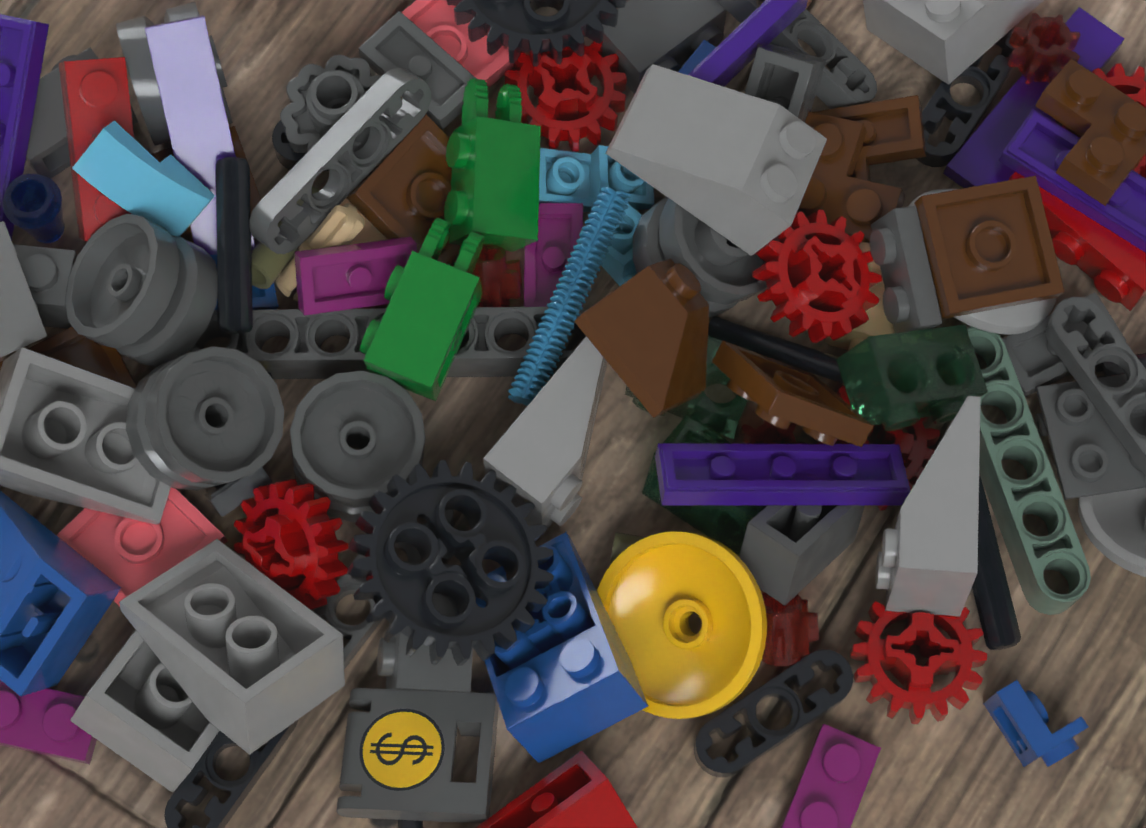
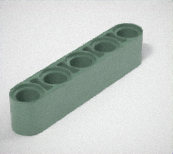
M971 326L961 331L950 347L942 367L944 379L957 413L968 396L981 397L979 474L1023 594L1029 605L1040 613L1047 615L1060 614L1068 610L1087 591L1091 580L1090 569L1005 343L999 334L990 333ZM974 352L979 354L986 362L987 368L980 370L970 368L964 363L961 353ZM993 405L998 407L1005 414L1007 423H991L982 414L981 406ZM1012 459L1021 463L1027 472V479L1016 480L1009 477L1003 470L1001 461ZM1024 514H1033L1044 520L1047 525L1048 536L1038 537L1028 532L1023 525L1022 516ZM1044 570L1060 572L1068 581V594H1058L1050 590L1044 582Z

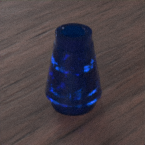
M38 174L21 175L9 184L3 197V209L7 218L41 243H51L58 240L64 232L65 223L63 219L62 195L57 184L50 178Z

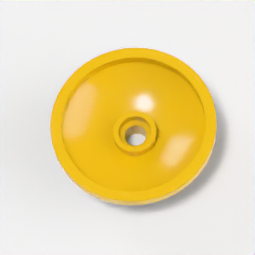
M671 531L650 535L635 542L625 549L606 570L597 593L633 665L648 707L642 709L643 711L671 719L694 718L723 708L744 691L754 677L762 660L767 637V617L760 588L747 565L737 554L721 542L708 536L692 532ZM694 612L699 615L702 623L701 629L697 634L693 633L689 627V618Z

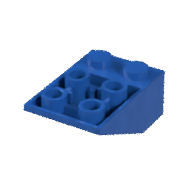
M0 491V680L21 697L58 685L121 590V587Z
M567 532L538 546L553 550L554 555L546 563L539 565L538 568L551 573L554 577L553 581L546 588L535 589L548 601L539 612L528 611L535 621L534 625L525 633L514 629L517 641L507 650L494 641L495 653L488 660H485L507 730L538 763L648 707L631 660ZM502 566L486 574L491 580L496 582L507 581L506 572ZM476 597V604L481 608L486 607L485 601Z

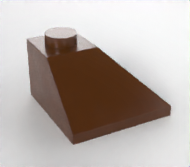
M671 258L647 266L582 313L574 321L653 418L697 397L706 389L709 304L699 293L701 285L695 275L680 263L675 264Z

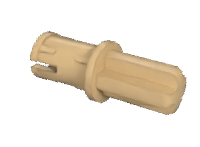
M347 203L344 206H335L318 228L299 246V251L351 244L363 229L364 218L357 213L356 207L352 204ZM295 256L276 278L279 290L287 297L290 296L297 286ZM297 292L294 294L293 300L298 301Z

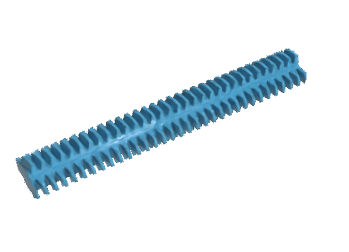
M603 187L599 190L601 194L596 196L598 200L593 203L595 206L591 208L592 213L588 214L589 219L585 221L586 226L582 227L584 232L579 234L581 238L576 240L578 244L573 247L575 251L571 252L570 255L572 257L567 260L569 264L565 265L566 270L561 273L563 277L559 278L561 283L556 284L557 290L553 291L555 296L550 298L552 302L547 304L549 309L544 311L546 315L541 317L543 322L538 324L540 328L535 331L537 335L532 337L534 341L529 344L531 348L526 350L528 355L523 357L525 361L520 364L523 368L517 370L519 374L514 377L516 381L511 383L514 388L508 390L511 394L508 398L514 403L528 406L541 391V386L544 387L547 384L544 380L549 381L550 375L554 374L552 368H557L556 362L560 361L558 355L562 356L563 353L561 351L566 348L564 342L568 343L569 341L567 338L571 336L570 331L571 329L574 330L573 322L576 320V316H580L578 312L583 310L582 303H586L584 299L589 296L587 294L588 291L592 290L591 285L595 283L593 280L597 278V271L600 272L598 267L603 265L602 260L606 258L605 253L609 252L607 248L612 245L610 242L614 240L613 235L617 234L615 229L620 227L619 222L623 220L622 215L626 214L624 210L628 209V201L625 199L631 197L624 191H615L610 187Z

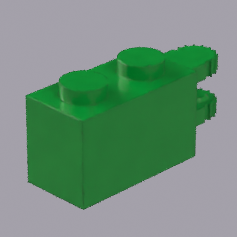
M475 78L470 79L469 82L467 81L462 100V125L453 130L446 148V162L452 168L451 191L447 195L444 206L445 221L450 223V244L462 245L471 231L485 237L482 248L514 252L538 241L541 126L521 123L522 92H520V88L516 85L503 84V87H500L498 97L496 98L497 109L494 119L488 118L489 92L487 82Z
M436 218L432 223L419 253L412 251L405 267L397 265L394 268L384 294V298L390 300L381 322L375 319L370 322L360 346V353L365 354L363 361L368 372L386 376L402 388L433 401H436L483 295L480 277L473 275L472 272L479 259L485 237L471 231L462 243L454 267L437 261L450 234V223L440 218Z

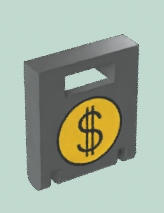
M355 688L351 690L349 705L354 709L370 712L348 713L339 788L341 791L361 792V797H339L337 814L349 818L482 823L490 817L499 704L495 693ZM457 727L461 736L480 737L476 783L452 782Z

